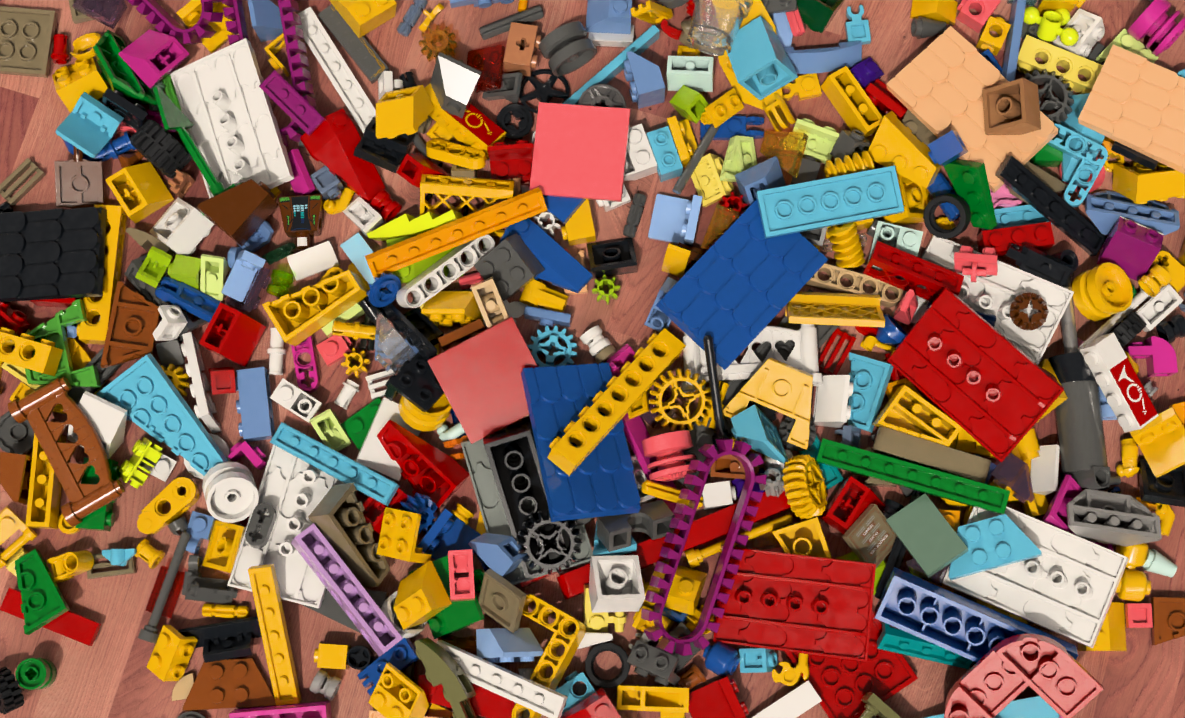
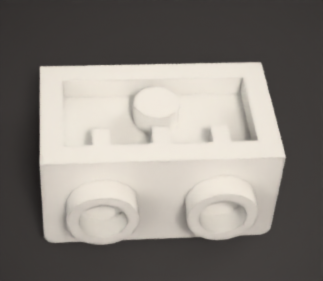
M1079 8L1063 28H1074L1079 34L1077 43L1072 46H1066L1061 42L1060 36H1057L1056 40L1053 41V45L1081 57H1088L1092 47L1104 36L1105 28L1102 18Z

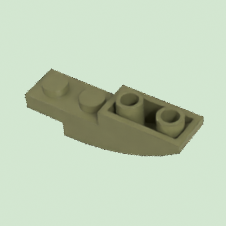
M424 638L415 641V651L426 669V678L432 683L433 687L443 686V695L450 702L453 709V718H477L469 701V698L477 694L459 664L446 650L431 639Z

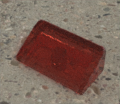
M162 565L146 607L148 612L152 613L169 568ZM178 570L161 616L172 619L183 588L185 572Z

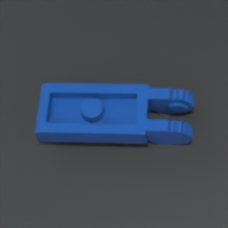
M732 116L722 123L713 140H730V138L736 135L762 139L764 131H746V125L764 124V118L758 116L747 118L746 116ZM701 120L700 140L703 139L710 127L708 124L704 125Z
M166 276L161 279L160 287H157L155 290V295L159 299L177 305L210 323L220 301L183 282L180 283Z

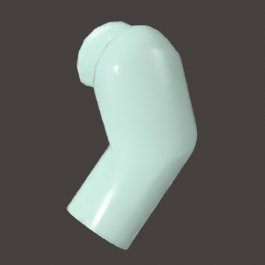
M460 422L450 429L445 424L437 429L439 439L442 441L456 439L465 433Z

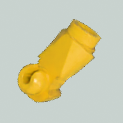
M1133 438L1120 441L1123 464H1119L1116 467L1119 477L1126 476L1130 478L1140 470V467L1137 466L1139 447H1137Z

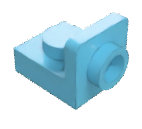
M765 648L739 649L740 673L772 672L773 669H776L778 656L775 650Z

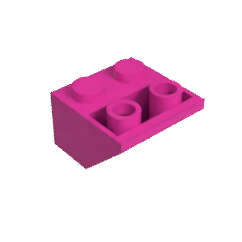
M149 29L119 52L118 55L151 89L176 69L188 57L189 53L174 36Z

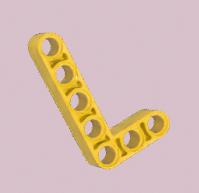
M529 594L526 595L522 614L554 632L529 680L555 691L585 635L586 628L580 620L548 602ZM532 601H535L536 608L533 612L529 613L528 606ZM555 612L556 619L553 623L549 624L548 616L550 613ZM575 623L576 631L574 634L569 635L568 627ZM560 645H564V654L558 657L556 650ZM552 666L553 674L550 678H546L545 670L547 667ZM516 703L512 711V718H522V713L526 709L530 713L529 718H540L542 714Z

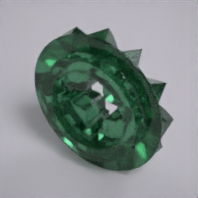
M289 242L264 254L262 258L266 260L265 263L273 264L293 254V249L296 246L294 243Z

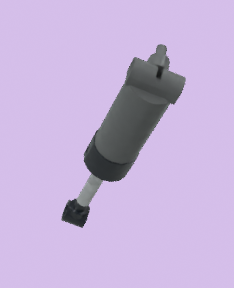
M1067 249L1051 256L1074 266L1063 287L1072 291L1071 277L1074 276V271L1078 268L1079 261L1076 254L1072 250ZM1072 297L1061 318L1064 354L1048 359L1068 397L1067 400L1055 408L1062 471L1060 473L1061 483L1066 475H1071L1083 490H1106L1110 485H1119L1121 479L1119 476H1111L1110 467H1108L1099 385L1088 364L1085 362L1082 353L1078 351Z

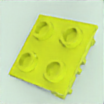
M146 437L142 441L137 440L132 448V452H134L129 461L126 459L119 469V472H121L120 478L125 483L129 479L132 480L130 485L136 489L140 485L143 486L148 475L137 468L149 474L151 473V471L140 465L141 461L153 468L155 467L143 458L145 457L156 464L162 456L161 451L163 448L156 444L152 448V442Z

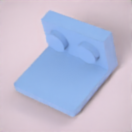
M657 194L648 238L679 244L680 242L693 247L703 196L693 195V200Z

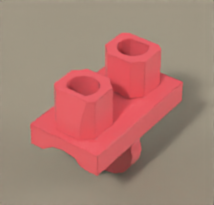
M961 246L959 252H955L954 272L962 273V275H971V282L976 283L977 276H997L998 255H996L994 248L985 247L982 250V254H973L972 247Z

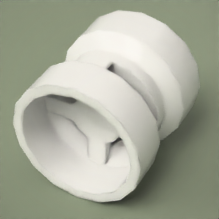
M599 325L592 327L580 337L583 344L588 345L592 357H595L606 346L612 345L609 339L604 338L602 335L603 331Z

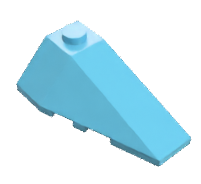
M1090 93L1072 95L1070 97L1074 100V104L1070 106L1072 112L1067 115L1068 118L1065 122L1061 121V125L1102 145L1104 135L1078 123L1079 115ZM1067 134L1065 135V138L1060 137V139L1063 140V146L1065 145V142L1069 137V135ZM1076 139L1071 140L1069 148L1072 151H1079L1082 149V143ZM1087 145L1082 156L1085 157L1088 152L1093 155L1092 160L1096 161L1099 151L1092 153L1088 151L1091 146ZM1063 153V161L1061 163L1062 181L1070 183L1081 161ZM1087 170L1081 171L1079 179L1082 182H1087L1091 172Z

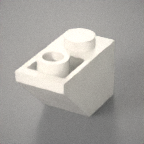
M285 379L281 380L270 397L274 402L310 423V419L315 416L322 405L320 401Z

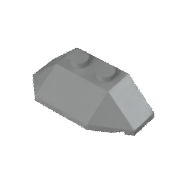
M1085 489L1067 504L1068 527L1076 536L1085 540L1127 547L1160 541L1162 539L1160 517L1155 513H1151L1146 506L1131 495Z

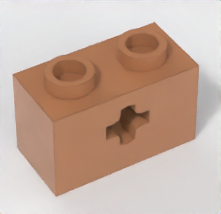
M511 22L503 60L504 73L520 72L523 76L531 77L532 68L536 69L538 55H535L536 48L539 49L538 45L542 40V35H538V26Z

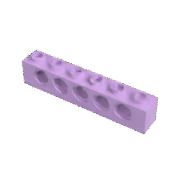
M314 523L294 537L291 542L379 657L403 639Z

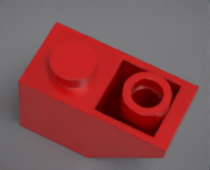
M407 153L396 172L418 188H420L422 174L451 176L421 153Z

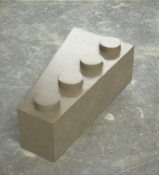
M354 483L333 485L308 517L363 587L379 586L390 571L385 556L376 554L378 543L374 541V530L371 523H367L363 515L364 506L361 501H357L355 496Z

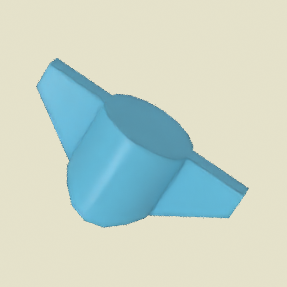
M137 549L102 550V555L110 561L111 565L126 566L127 561L136 554Z

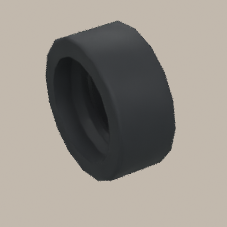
M948 193L937 196L928 202L924 209L923 219L926 228L931 234L937 238L948 239L960 235L967 229L970 224L971 212L969 205L963 198L956 194ZM946 202L955 205L960 213L958 225L950 230L939 227L934 217L937 206Z
M601 643L594 646L589 651L585 660V671L588 678L595 685L602 688H613L620 685L627 678L630 671V664L627 662L628 655L619 645L614 643ZM604 651L616 653L622 662L620 673L611 680L600 678L593 668L596 656Z

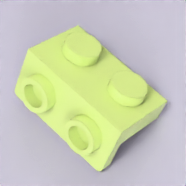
M797 119L786 150L802 156L812 157L818 162L825 164L826 160H831L832 155L830 153L840 134L832 127L817 126L810 119Z

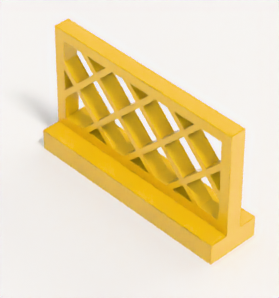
M422 174L420 182V216L427 212L440 216L435 209L442 203L450 210L458 211L467 204L473 212L480 211L494 205L493 203L498 199L512 198L514 194V181ZM426 193L435 194L440 200L431 206L425 199ZM452 195H456L463 202L454 207L447 199ZM475 197H481L486 204L477 209L470 201ZM497 230L487 235L502 237L505 230Z
M798 291L785 305V316L788 318V323L885 327V318L880 307V295Z

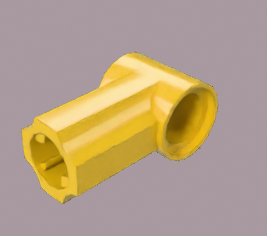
M533 279L524 287L519 301L531 307H541L546 310L563 313L569 296L549 289L545 284Z

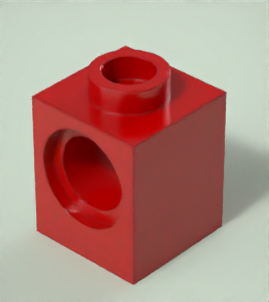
M233 367L209 368L210 391L212 395L236 393Z

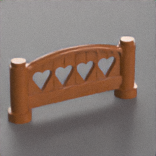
M66 377L55 379L21 400L16 398L9 402L8 409L18 423L21 424L26 420L29 421L70 501L61 506V512L68 524L74 527L83 522V518L121 497L122 493L125 492V488L120 480H112L109 462L100 437L86 414L69 397L68 390L72 389L71 384ZM61 404L63 406L62 412L67 414V420L63 423L48 422L55 406ZM71 424L74 428L73 433L78 435L77 442H58L66 426ZM82 445L84 453L89 456L88 462L85 464L69 463L77 446ZM92 465L95 468V474L100 478L99 482L95 485L80 484L87 468Z

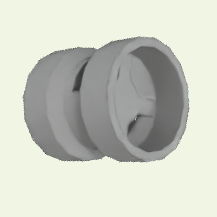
M320 669L312 681L310 691L315 694L321 693L324 695V698L332 701L340 688L342 679L336 676L331 677L326 671Z

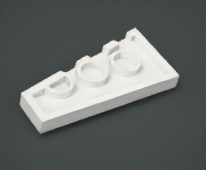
M192 332L182 334L184 343L181 344V349L184 357H187L188 360L185 368L193 383L189 385L193 398L196 397L197 405H194L195 414L198 419L201 418L212 433L222 431L220 423L213 417V413L217 412L215 404L212 402L210 394L206 392L210 390L209 381L205 373H201V371L205 370L198 341Z

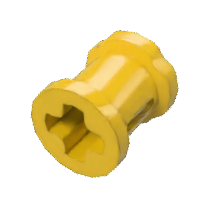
M144 539L135 548L137 550L134 556L140 557L149 564L148 567L150 569H154L163 560L165 552L157 550L149 544V540Z

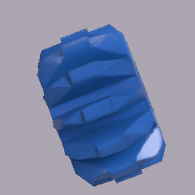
M416 492L413 497L407 495L406 502H400L402 508L399 510L421 514L418 535L421 530L427 532L428 526L434 524L433 519L438 517L436 512L438 507L428 495Z

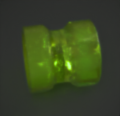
M273 269L271 273L272 281L268 284L266 292L277 297L289 294L288 288L293 283L295 276Z

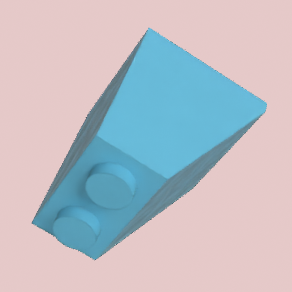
M761 16L753 19L747 25L723 39L737 82L759 100L764 99L798 78L774 29Z

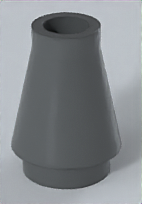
M921 16L914 18L911 23V34L913 37H917V39L941 35L946 30L945 21H937Z

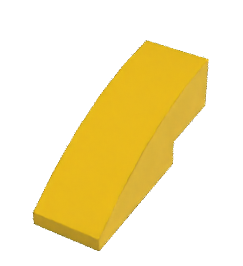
M618 685L617 710L689 713V688Z

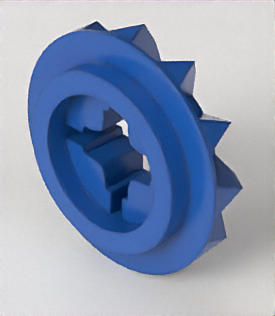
M391 272L388 274L382 273L380 278L375 277V282L369 284L370 290L366 293L369 297L368 301L375 307H384L392 303L396 299L397 292L401 289L400 279Z

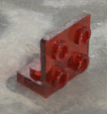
M500 44L468 52L467 65L482 72L475 94L501 89L505 46Z

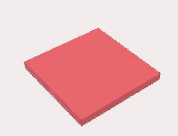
M539 102L529 191L539 187L543 196L622 202L631 109Z

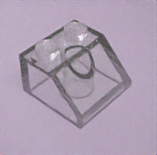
M379 313L376 320L374 349L378 355L375 358L387 372L392 369L396 374L407 360H411L416 354L388 320Z

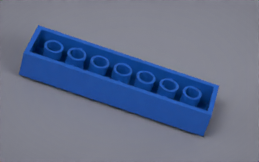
M895 567L875 607V619L976 663L1004 639L1014 635L1029 633L1054 639L1063 645L1075 660L1078 657L1076 645Z

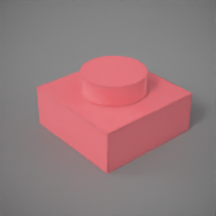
M1151 603L1125 604L1126 628H1153Z

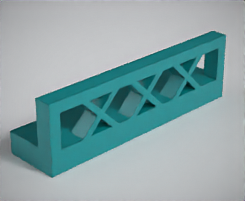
M882 622L883 631L877 640V649L969 669L973 662L903 630L891 628L889 624Z

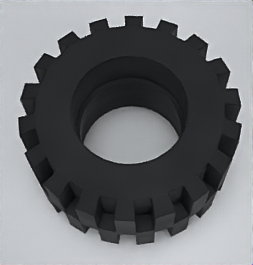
M148 119L130 138L131 144L169 178L173 179L176 176V169L181 171L192 159L190 153L154 120Z

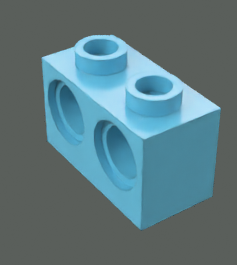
M666 126L646 133L657 162V173L660 182L681 176L683 166L669 127Z
M574 671L564 678L567 683L561 687L557 686L555 691L568 697L562 714L596 692L584 672L578 674L577 671ZM577 681L585 683L587 689L584 695L578 696L573 692V685Z

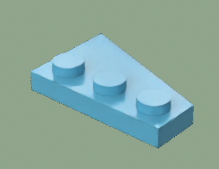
M849 352V360L851 361L850 382H853L854 385L853 394L848 400V405L851 406L848 425L872 433L874 428L872 423L878 416L894 367L891 364Z

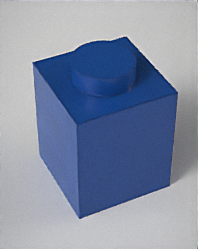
M954 130L928 144L931 150L928 152L934 164L938 163L941 166H946L969 152L958 132Z

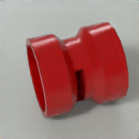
M387 190L379 192L370 203V206L375 211L381 213L382 218L386 222L393 219L402 209V205L398 201H394Z

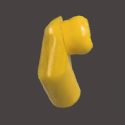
M344 188L339 199H328L324 202V210L331 215L341 213L349 206L355 192L349 188Z

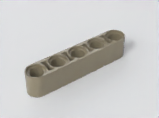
M885 427L878 428L872 448L874 451L984 484L991 461Z

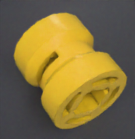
M1155 264L1149 269L1148 275H1143L1138 280V285L1146 294L1155 297L1160 293V288L1167 286L1172 281V278L1163 267Z

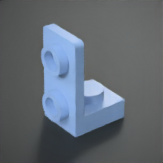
M247 250L240 251L221 293L239 302H243L257 270L263 268L266 260Z

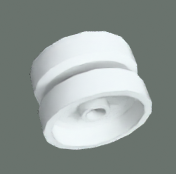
M230 461L219 463L209 469L203 478L202 489L207 508L215 519L221 522L235 523L252 515L255 507L258 505L259 495L253 475L246 466Z

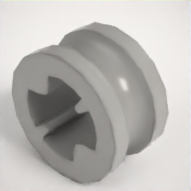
M1151 380L1143 385L1149 398L1158 390L1157 386H1152Z

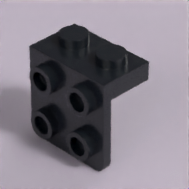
M419 353L411 360H407L400 368V372L397 375L393 374L385 384L387 390L384 396L392 401L400 393L423 412L429 411L444 395L429 363Z

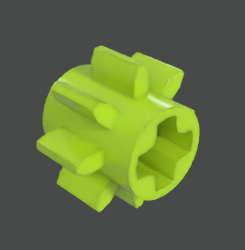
M603 275L601 281L594 280L597 288L592 289V293H598L597 302L602 299L606 300V304L609 305L610 299H618L615 291H619L620 286L614 285L615 277L610 280L606 278V275ZM605 285L610 289L608 294H604L603 286Z

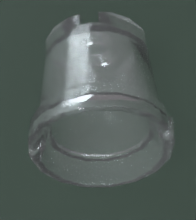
M693 0L695 7L687 37L689 44L692 47L694 42L699 44V51L709 55L722 56L725 50H728V53H730L742 21L749 15L753 1Z

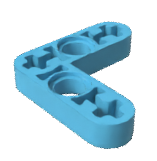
M1055 123L1054 125L1059 131L1058 136L1065 138L1067 134L1069 137L1064 146L1060 145L1063 140L1057 137L1047 144L1081 161L1063 195V200L1072 208H1075L1084 202L1107 160L1108 151L1104 146ZM1071 140H1079L1082 143V149L1072 151L1069 148ZM1089 145L1091 147L1088 151L1092 153L1100 151V156L1103 159H1097V161L1092 160V154L1087 152L1085 157L1082 156V154L1085 151L1086 146ZM1083 170L1091 172V181L1082 182L1079 179V173ZM1077 185L1087 188L1086 191L1081 188L1078 193V197L1081 198L1080 200L1070 201L1071 196L1068 193L1073 194Z

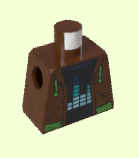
M322 195L278 197L286 235L290 238L296 237L297 249L310 248V237L321 235L325 199Z

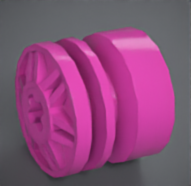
M1154 0L1127 30V33L1137 41L1148 35L1150 39L1146 43V49L1156 42L1158 46L1152 52L1155 56L1167 50L1185 29V17L1179 23L1174 21L1181 11L1178 10L1171 16L1166 14L1171 7V3L1168 0Z

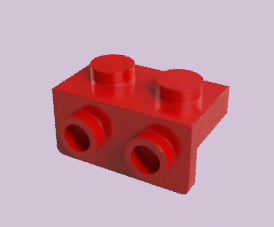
M877 79L873 84L870 83L865 89V93L874 106L882 111L883 115L893 111L897 118L902 121L907 108L887 89V85Z

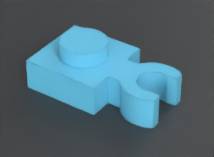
M859 5L858 14H853L851 7L848 6L846 17L850 21L845 22L847 42L861 41L862 45L870 44L871 36L868 19H861L864 13L863 6Z

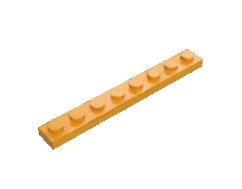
M538 187L368 254L365 258L374 279L375 277L379 278L382 273L394 272L545 212L548 209L542 192Z

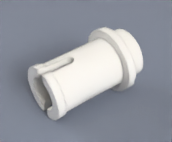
M347 379L346 383H342L344 386L334 401L335 404L346 410L355 393L359 392L358 388L360 386Z

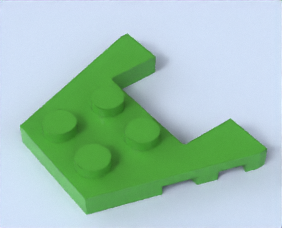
M75 300L72 302L73 305L65 310H60L55 314L54 318L46 323L43 322L27 333L28 335L35 336V342L40 343L41 339L56 342L55 347L63 349L55 377L25 368L28 384L47 385L57 378L66 377L72 387H101L96 366L92 365L79 370H73L65 327L87 321L83 300Z

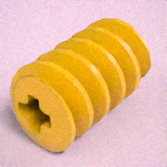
M864 150L861 157L858 153H853L852 159L849 155H845L843 162L839 157L835 158L834 164L831 160H826L824 172L825 178L873 170L875 167L867 150Z
M855 222L831 226L827 230L828 235L831 236L829 240L833 244L831 247L835 252L834 258L837 259V267L855 268L865 263Z

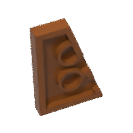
M1151 597L1152 645H1158L1185 636V598Z

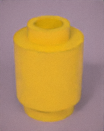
M1034 428L1030 429L1017 444L1022 461L1040 457V446Z

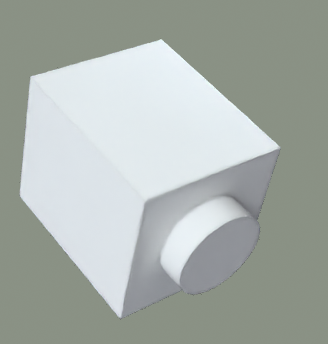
M730 481L705 484L702 492L704 510L733 505V500H736L735 486H730Z

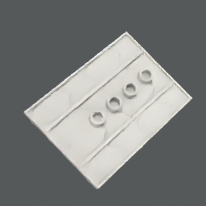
M247 38L170 73L181 111L194 125L187 130L218 181L222 182L225 189L234 183H242L250 179L257 184L261 181L268 188L272 189L294 179L287 150L283 144L269 96L259 87L264 79L261 76L254 49ZM202 174L206 190L210 199L214 196L209 189V184L207 183L206 179Z
M932 235L921 259L954 272V254L959 252L960 247L963 245ZM973 250V254H982ZM999 260L997 276H977V282L975 283L971 282V275H963L964 280L958 297L975 311L995 315L996 323L994 328L1038 365L1074 292ZM917 285V287H920L922 289L926 288L923 285ZM1031 292L1040 295L1047 302L1049 313L1046 322L1038 329L1023 330L1012 322L1010 306L1012 301L1020 294ZM917 295L918 307L910 323L912 325H915L925 313L929 300ZM1030 303L1028 308L1020 310V312L1028 314L1029 319L1032 314L1038 312L1031 308Z
M273 445L258 490V505L261 503L270 504L276 511V521L267 544L262 548L256 549L251 547L245 538L252 516L250 515L227 586L252 592L248 569L251 566L274 564L281 599L320 608L324 600L326 587L291 542L294 537L313 524L308 516L332 486L345 483ZM268 509L264 513L260 512L259 514L262 517L261 523H263L265 517H270ZM259 528L257 535L251 536L254 539V542H256L257 539H262V536L260 534L261 528Z
M1006 506L1004 514L1040 549L1042 556L954 580L949 579V565L942 583L1059 635L1093 648L1128 563V557ZM973 507L967 524L1001 514Z

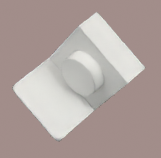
M360 196L342 211L366 237H368L367 233L377 229L384 223L382 216Z

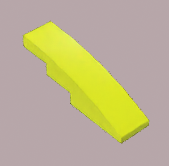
M450 210L440 216L427 212L417 218L404 214L367 233V236L377 241H386L387 239L419 235L462 218V214L455 210Z

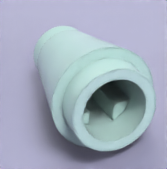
M1148 549L1145 563L1141 566L1143 570L1170 578L1173 577L1177 571V565L1157 550Z

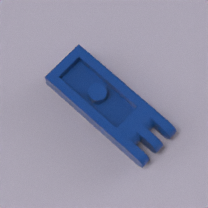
M403 638L357 675L359 680L367 676L369 677L362 684L365 688L373 684L367 690L370 696L379 681L386 663L390 662L403 672L419 659L415 647L409 638Z

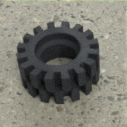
M1132 311L1108 334L1114 332L1123 348L1147 324Z
M7 667L0 668V713L4 715L24 704V696L21 694L22 690L18 686L19 683Z

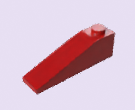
M342 108L323 117L325 121L310 136L304 133L300 140L312 158L317 162L321 161L329 168V172L334 176L338 175L347 183L351 190L369 203L379 192L386 190L375 165L353 155L361 137L355 125Z
M389 420L377 435L390 458L395 460L402 469L400 474L404 480L408 479L414 489L412 493L414 495L416 492L428 495L438 507L436 512L470 475L452 457L392 420Z

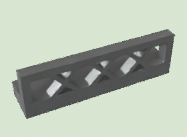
M147 254L132 260L124 275L144 299L158 307L160 305H174L159 299L155 295L156 288L135 278ZM166 270L163 277L166 276L170 278V276H168V270ZM180 308L188 322L177 337L180 342H183L182 334L193 332L194 329L208 322L197 317L199 320L192 322L187 316L188 311Z

